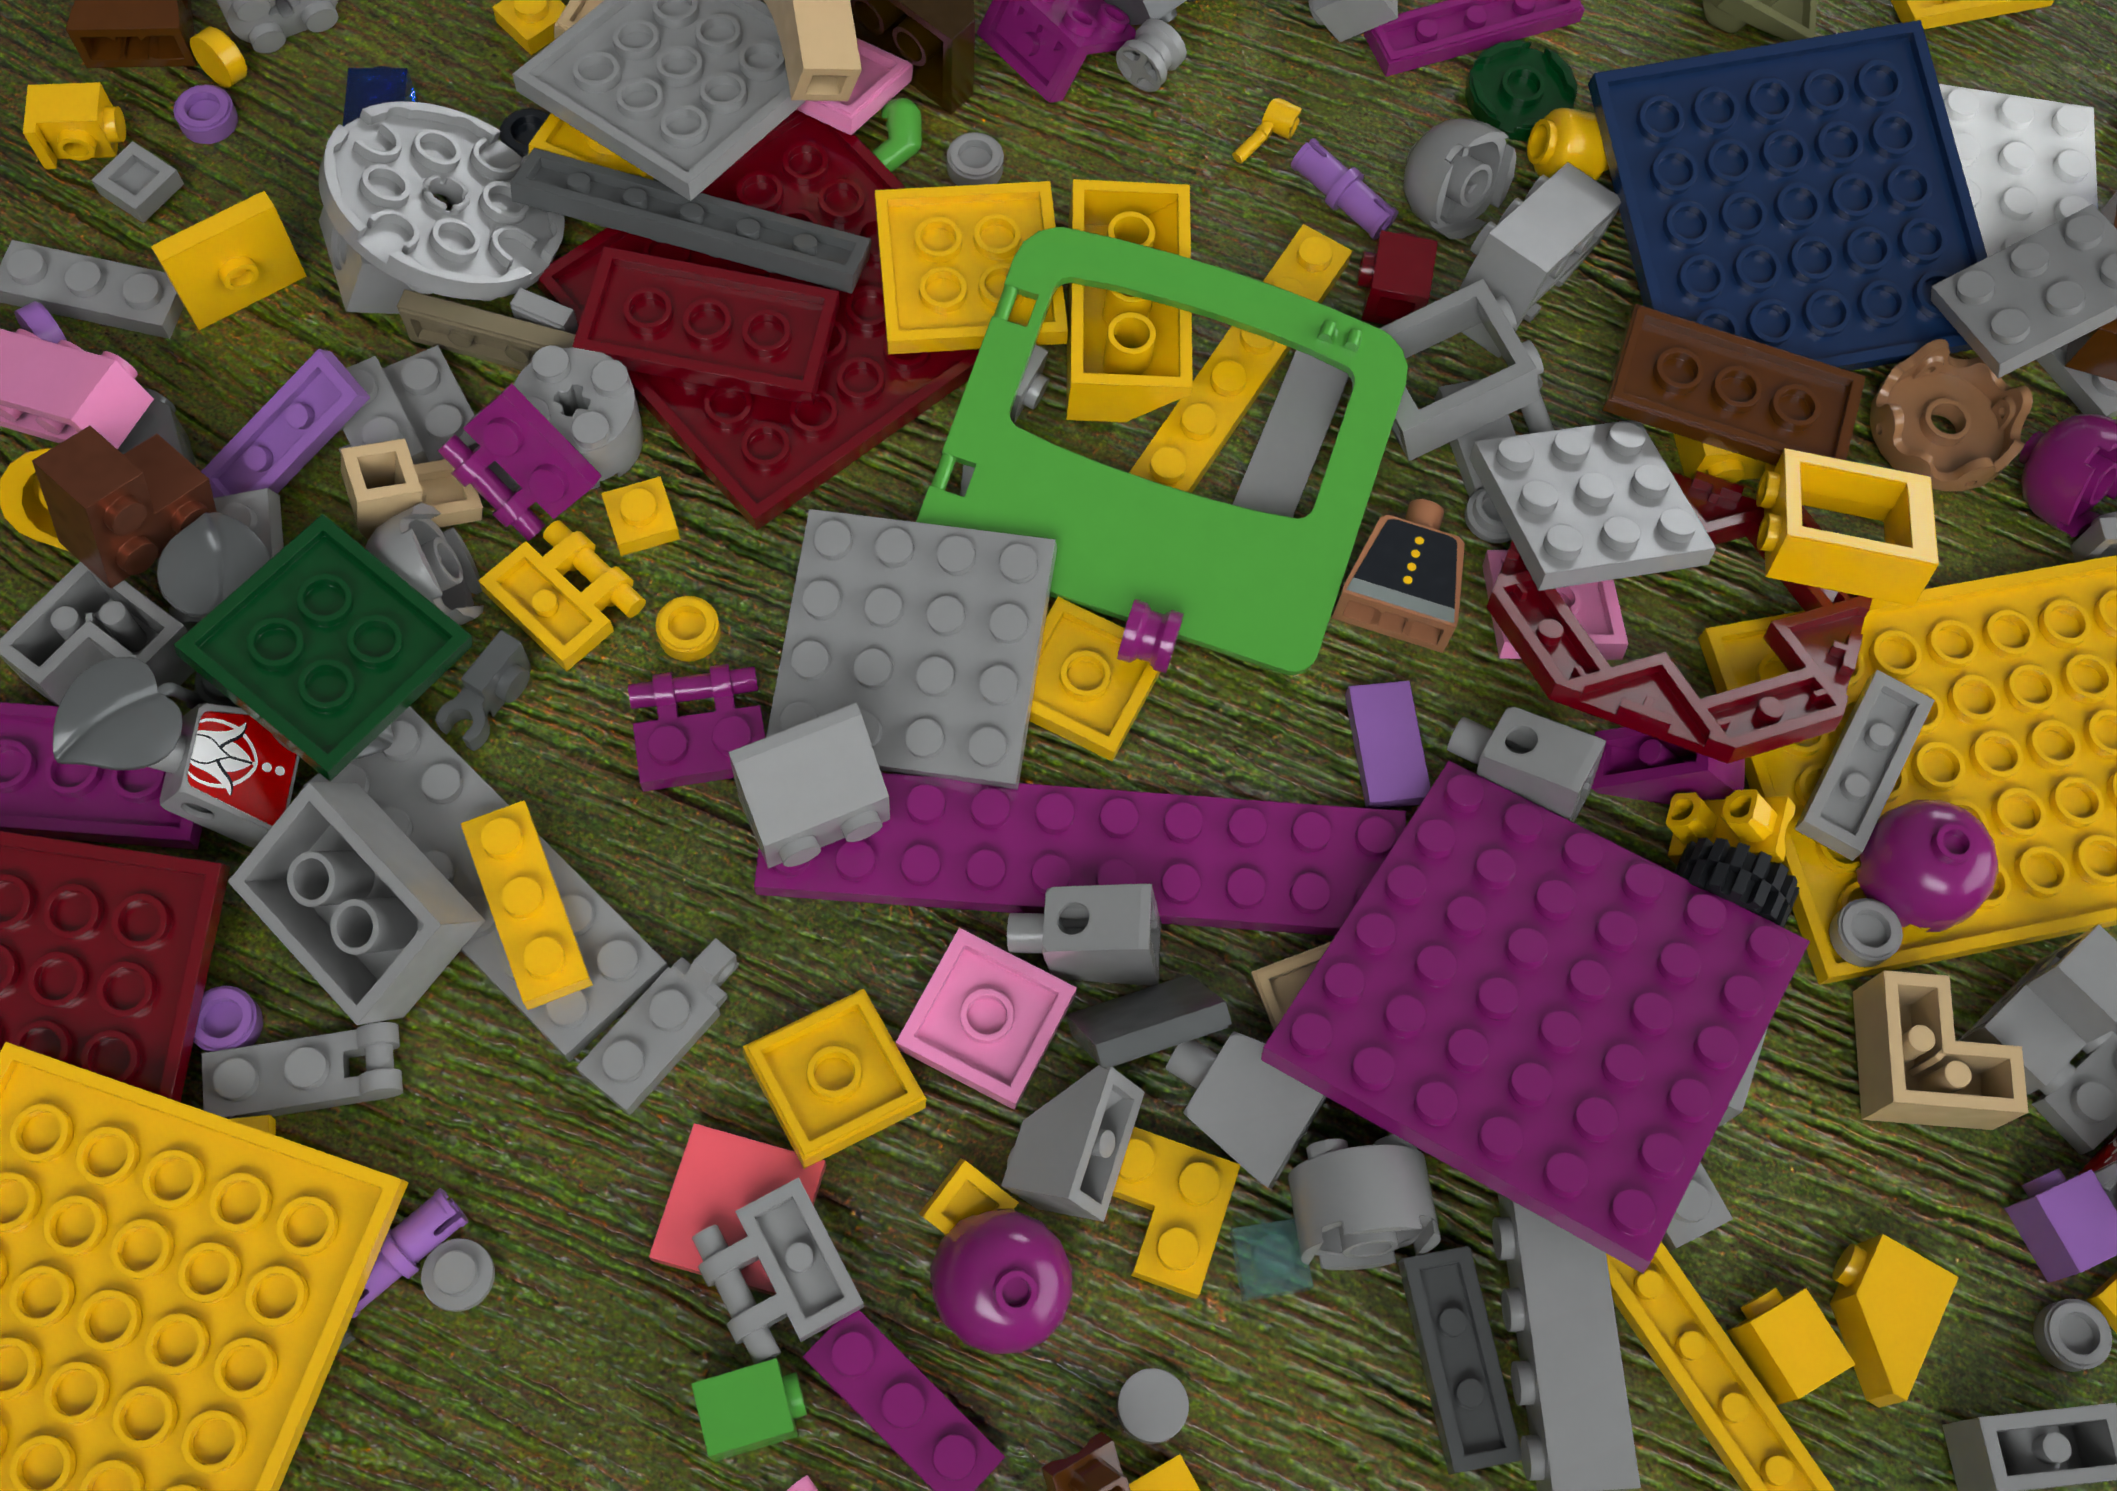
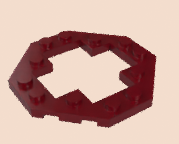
M1700 471L1696 472L1694 479L1671 472L1714 545L1746 537L1765 560V551L1758 550L1757 537L1764 517V508L1758 507L1756 500L1742 496L1744 486ZM1802 506V526L1822 530ZM1513 541L1510 544L1486 608L1549 700L1729 764L1835 731L1844 716L1848 700L1846 693L1849 680L1856 667L1863 638L1861 631L1865 616L1870 609L1872 598L1780 580L1805 612L1771 621L1763 639L1790 673L1702 699L1698 697L1666 652L1611 667L1555 588L1538 590Z

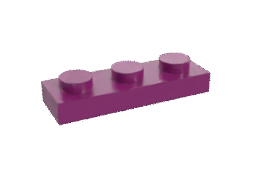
M860 1310L836 1322L803 1356L804 1360L932 1491H976L1005 1459V1456Z

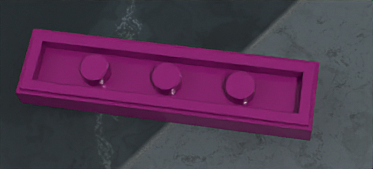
M1446 0L1399 13L1397 19L1364 32V37L1385 77L1490 48L1497 43L1514 41L1578 23L1582 18L1585 8L1580 0Z

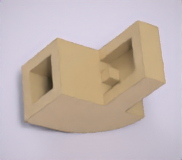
M405 438L341 449V475L358 530L368 540L377 527L391 517L421 502L433 506L441 513L431 519L439 528L482 520L483 506L478 491L471 484L464 487L451 474L455 468L446 459L413 464Z

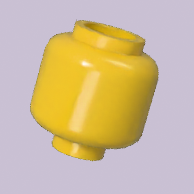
M1558 108L1551 111L1544 119L1536 122L1532 128L1527 144V156L1539 177L1544 174L1551 178L1567 162L1596 181L1604 171L1609 169L1595 113L1570 108Z

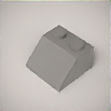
M857 703L728 752L739 801L768 869L781 863L786 867L806 863L820 853L821 847L843 838L847 842L863 840L878 832L882 828L883 822L890 820L889 795Z

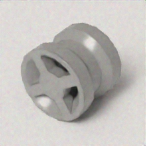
M1151 18L1146 19L1136 30L1135 39L1127 40L1117 51L1116 62L1122 75L1133 86L1142 91L1155 92L1167 80V71L1176 70L1186 59L1187 51L1181 36L1171 25L1163 20Z

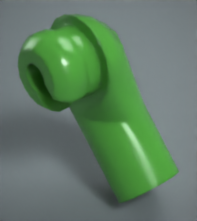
M907 98L892 99L883 107L881 117L887 118L888 139L871 151L891 173L914 156L922 146L921 112L916 104Z

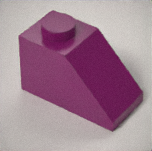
M1627 727L1595 732L1596 737L1606 741L1591 788L1598 794L1670 805L1671 799L1676 793L1696 792L1702 800H1721L1731 795L1735 790H1744L1745 759L1726 764Z

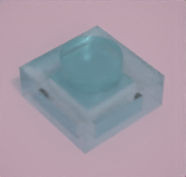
M1295 1219L1232 1228L1229 1235L1242 1302L1306 1292L1314 1287L1310 1267L1301 1261Z

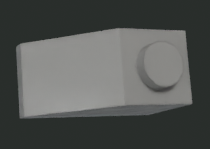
M1098 1065L1023 1120L1015 1146L1008 1156L1007 1170L1001 1186L1039 1210L1104 1222L1145 1091L1113 1067L1105 1069Z

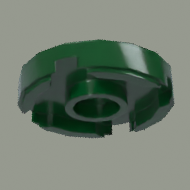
M1521 40L1497 43L1481 52L1469 72L1466 83L1465 98L1471 114L1478 121L1503 131L1509 137L1505 139L1527 142L1536 122L1544 119L1551 111L1558 108H1574L1578 85L1571 67L1558 53L1546 47L1544 52H1541L1538 49L1530 48L1532 42Z

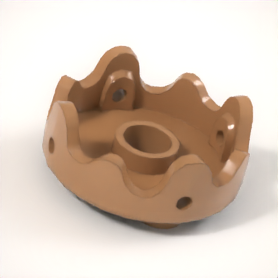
M1937 339L1925 344L1912 356L1895 365L1876 391L1871 403L1869 422L1872 437L1880 453L1895 470L1931 477L1932 489L1963 492L1981 487L1996 478L2022 450L2025 443L2021 442V431L2031 411L2033 397L2028 387L2023 385L2011 387L2001 377L1997 378L1979 356L1972 359L1950 357L1949 343L1946 339ZM1938 415L1947 418L1954 425L1956 434H1947L1937 429L1932 422L1931 416Z

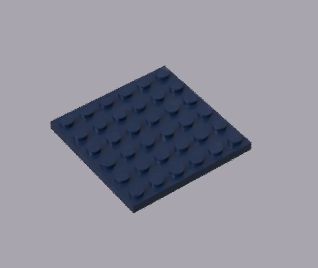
M1921 20L1593 74L1588 87L1615 194L1618 195L1621 201L1619 210L1643 306L1848 371L1903 362L1925 344L1937 339H1946L1949 343L1950 354L1973 350L1931 301L1932 285L1987 258V253Z

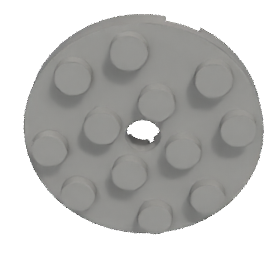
M387 102L362 109L359 118L346 124L344 127L339 124L335 128L327 142L319 168L320 196L335 230L368 262L393 278L406 283L412 290L422 294L434 293L458 299L491 301L515 294L520 287L527 289L538 281L540 276L553 262L563 239L565 217L561 214L546 212L539 208L512 201L510 182L529 153L522 158L513 149L498 140L501 131L492 125L461 111L430 103ZM433 194L446 196L448 202L453 205L451 210H446V203L435 198Z

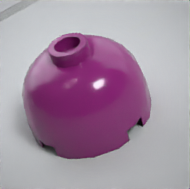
M2099 414L2074 415L2058 421L2046 433L2041 431L2035 432L2024 445L2019 457V462L2025 465L2021 475V488L2024 500L2036 516L2070 537L2083 534L2091 526V522L2101 516L2090 510L2104 496L2113 500L2117 496V420Z
M1914 800L1884 813L1878 819L1863 853L1860 854L1861 866L1856 869L1858 884L1866 898L1880 901L1892 909L1902 927L1905 928L1912 924L1919 928H1930L1926 932H1941L1962 923L1976 912L1992 893L1999 868L1995 843L1984 824L1968 810L1942 800Z
M996 1209L998 1211H986L977 1216L973 1214L960 1220L940 1241L931 1264L930 1283L933 1285V1299L936 1304V1310L940 1320L964 1344L989 1354L1022 1353L1045 1342L1063 1322L1073 1296L1072 1267L1061 1241L1038 1219L1013 1209Z

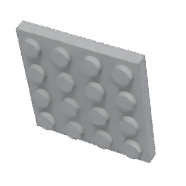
M604 0L512 74L518 93L690 201L806 101L791 100L785 60L778 32L767 5L760 0Z
M809 509L766 737L857 703L880 771L939 777L1018 790L1057 553L1056 539Z

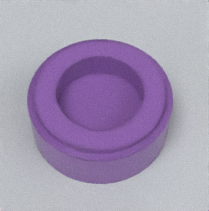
M204 84L185 90L175 101L174 117L182 133L195 143L213 144L229 137L237 127L238 113L229 94L218 86Z
M33 301L14 311L21 329L33 333L42 340L56 344L60 340L67 341L52 315L40 302Z
M219 986L204 992L193 1042L206 1053L254 1045L263 1027V1015L259 1005L245 991L233 986Z

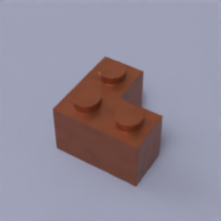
M89 425L32 460L59 543L110 589L131 575H137L147 570L161 556L169 541L202 514L217 512L209 478L159 434L153 435L122 454Z

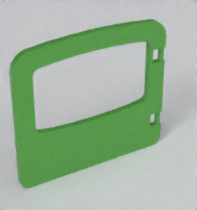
M1055 227L1038 231L1023 242L1014 256L1004 283L1003 292L994 316H992L943 447L941 459L931 486L929 485L916 522L1056 539L1057 553L1050 590L1051 597H1061L1075 605L1126 622L1135 599L1147 602L1152 611L1162 614L1171 610L1184 613L1177 639L1282 674H1302L1312 667L1318 656L1402 399L1408 371L1403 350L1392 336L1382 329L1287 290L1220 267L1121 239L1067 227ZM1074 283L1165 304L1260 335L1308 354L1346 372L1353 384L1352 393L1311 513L1306 517L1297 519L1255 511L1198 496L1099 463L1017 427L1011 420L1010 412L1057 288L1063 284ZM1017 294L1037 300L1027 327L1008 321ZM955 462L975 468L965 497L945 491Z

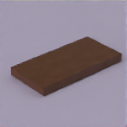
M1635 304L1629 315L1602 411L1774 466L1777 465L1784 448L1846 460L1866 376Z

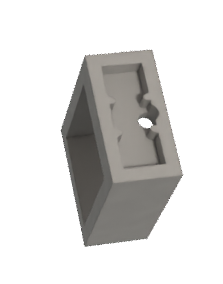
M1484 279L1379 328L1392 336L1402 348L1406 359L1482 322L1508 365L1507 368L1419 410L1405 386L1391 430L1408 461L1540 400L1537 375L1544 372L1540 355L1530 340L1521 343L1514 331L1517 328V322L1510 304L1503 295L1495 298Z

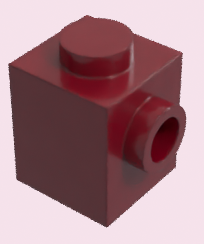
M1380 231L1374 253L1364 251L1360 262L1356 286L1366 287L1362 321L1387 325L1427 306L1430 299L1438 241L1420 238L1407 232Z

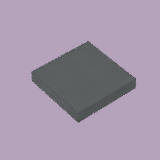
M1190 974L1066 1014L1072 1037L1105 1069L1229 1028L1228 1025L1232 1024L1226 1001Z

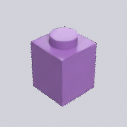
M2060 1168L2048 1172L2021 1185L2028 1197L2005 1208L2048 1283L2079 1274L2117 1255V1211L2092 1169L2069 1179L2065 1178Z

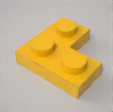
M1137 1127L1133 1128L1112 1196L1152 1210V1214L1131 1276L1194 1299L1199 1297L1239 1173L1240 1164Z

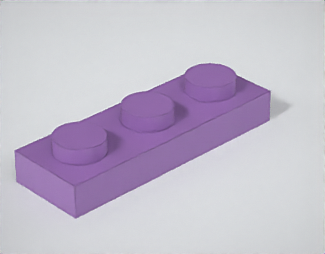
M318 349L201 471L210 480L213 498L265 488L278 494L371 398L331 351Z

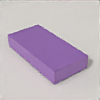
M1410 681L1348 686L1345 698L1365 807L1384 809L1420 805L1431 787Z

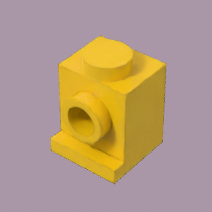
M100 82L34 84L27 87L23 134L44 169H57L58 159L85 161L91 158L117 156L118 143L124 142L126 139V123L121 108L112 105Z

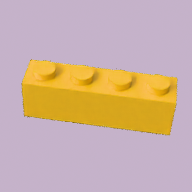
M1073 179L1068 228L1121 239L1191 259L1190 185ZM1068 283L1066 420L1126 423L1192 393L1191 312L1111 290Z

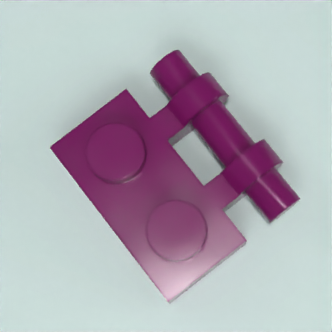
M512 383L463 427L480 445L472 451L454 434L437 450L455 468L451 474L464 487L471 484L495 508L492 515L505 528L511 524L527 541L531 540L546 525L529 508L533 503L537 502L555 519L592 489L602 477ZM496 461L520 487L513 492L488 467L491 463Z
M728 663L710 666V673L673 678L672 672L652 674L653 681L628 684L631 709L657 706L658 720L633 723L639 780L643 792L734 778L728 752L766 738L760 705L735 708V694L758 691L755 666L730 670ZM714 698L716 711L679 717L677 703Z

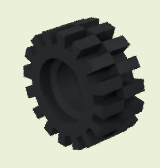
M1706 837L1699 838L1697 843L1691 841L1687 844L1675 869V874L1687 879L1693 886L1729 900L1783 928L1785 927L1799 893V887H1796L1798 881L1795 876L1787 875L1789 869L1782 863L1771 864L1772 856L1763 851L1758 855L1748 852L1749 845L1739 842L1737 848L1732 847L1728 839L1716 838L1713 844Z

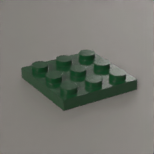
M322 514L174 643V647L178 657L328 781H331L472 647V635Z

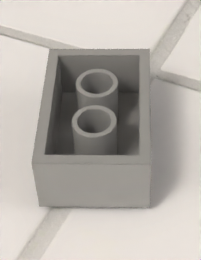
M308 782L228 880V883L356 1025L404 1018L486 921L356 782Z

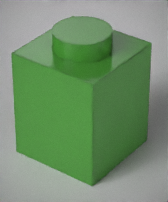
M777 1358L691 1383L707 1454L714 1462L799 1437L794 1419L807 1415L797 1372L783 1375L782 1367Z

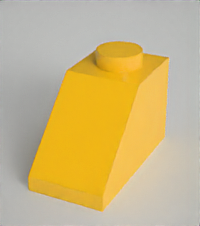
M1880 1234L1857 1245L1850 1244L1841 1254L1832 1275L1833 1280L1839 1282L1830 1302L1847 1351L1856 1364L1853 1367L1865 1399L1878 1408L1908 1400L1959 1278L1885 1234Z

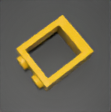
M1784 448L1774 471L1766 470L1763 473L1757 490L1756 505L1764 508V517L1757 537L1758 550L1765 551V577L1909 606L1916 604L1939 565L1931 477ZM1802 505L1883 521L1885 542L1802 526Z

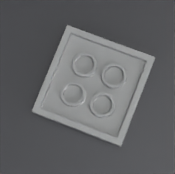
M1627 420L1474 442L1469 459L1539 591L1709 565L1716 546L1642 423Z

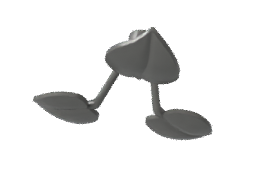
M219 512L204 513L175 535L162 551L157 570L158 585L163 597L176 610L191 617H205L271 559V555L260 538L245 524ZM117 657L103 660L83 671L65 693L55 717L53 729L54 758L60 764L88 765L110 770L146 768L166 758L175 749L181 735L182 715L178 706L168 696L185 701L190 709H193L198 704L206 703L231 707L239 706L198 672L195 676L194 691L172 682H167L157 687L152 670L143 661L132 657ZM389 725L355 759L371 756L388 749L393 742L391 726ZM275 737L278 743H280L287 750L293 752L290 748H288L284 743H282L278 738Z

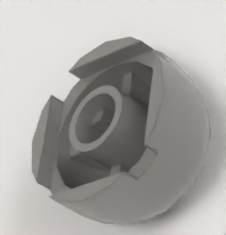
M1462 118L1446 120L1427 131L1410 149L1405 165L1403 190L1411 211L1430 228L1449 239H1463L1477 232L1486 222L1476 218L1485 212L1489 204L1499 208L1507 195L1514 177L1516 152L1514 147L1506 144L1505 138L1509 137L1503 131L1487 123Z
M421 502L391 517L377 527L367 541L365 549L458 625L467 623L483 613L484 605L474 606L471 593L479 594L483 592L478 582L480 576L474 560L454 527L442 532L438 525L431 520L441 514L438 510Z

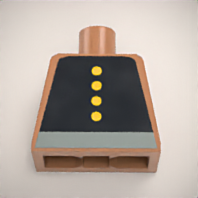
M1416 499L1409 503L1405 519L1389 514L1381 515L1343 586L1332 619L1440 653L1444 652L1459 620L1465 543L1459 536L1440 531L1444 509L1439 504L1426 499Z

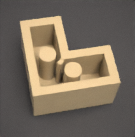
M1883 970L1853 991L1862 1120L1994 1130L2029 1113L2022 1046L1955 1041L1950 976Z

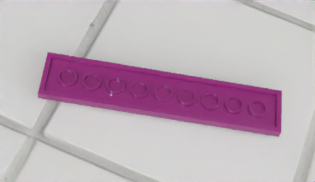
M881 773L889 795L890 820L883 822L882 828L878 832L860 841L847 842L843 838L823 846L815 858L793 867H786L781 863L768 869L759 848L754 888L756 895L1004 913H1044L1045 893L1051 887L1152 884L1161 924L1336 936L1406 827V811L1019 783L1018 790L939 777Z

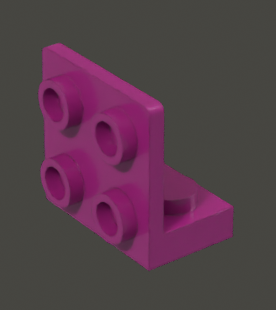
M992 0L976 33L1045 100L1052 103L1063 101L1088 54L1117 51L1127 40L1135 39L1136 30L1129 24L1130 19L1125 12L1114 5L1107 4L1104 0Z

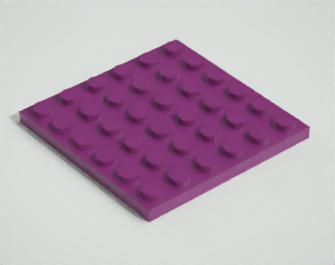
M1448 761L1264 1045L1261 1060L1644 1274L1810 941L1729 900L1693 886L1687 879Z

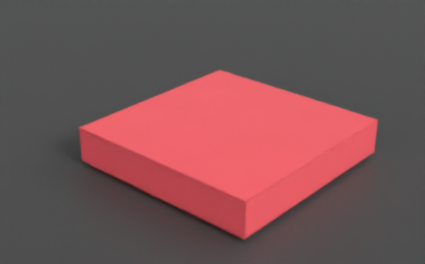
M694 1123L649 1255L650 1260L702 1275L698 1266L703 1260L692 1240L694 1235L710 1226L718 1225L728 1247L746 1238L747 1234L735 1211L798 1177L814 1206L826 1168V1161L821 1160L803 1169L794 1151ZM760 1260L746 1266L741 1271L749 1289L769 1295L776 1294Z

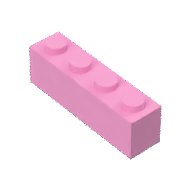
M19 328L16 332L0 329V426L56 443H62L90 425L118 450L154 398L135 380L138 375L135 368L114 353L104 351L101 355L86 352L66 340H60L56 344L42 340L24 329Z

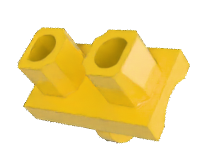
M1756 789L1735 790L1731 795L1721 800H1702L1696 792L1676 793L1671 799L1666 818V825L1673 832L1668 857L1675 865H1678L1682 853L1689 842L1694 841L1697 843L1699 838L1707 837L1713 844L1716 838L1728 839L1730 846L1736 848L1740 842L1750 846L1748 852L1758 855L1763 851L1772 856L1770 862H1784L1786 828L1790 819L1794 816L1796 805L1788 796L1762 797Z

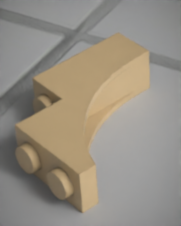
M763 0L773 17L780 39L791 100L848 101L862 71L850 0Z

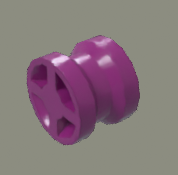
M1135 599L1126 623L1117 659L1129 663L1136 659L1150 662L1153 670L1166 674L1184 613L1171 610L1162 614L1152 611L1147 602Z

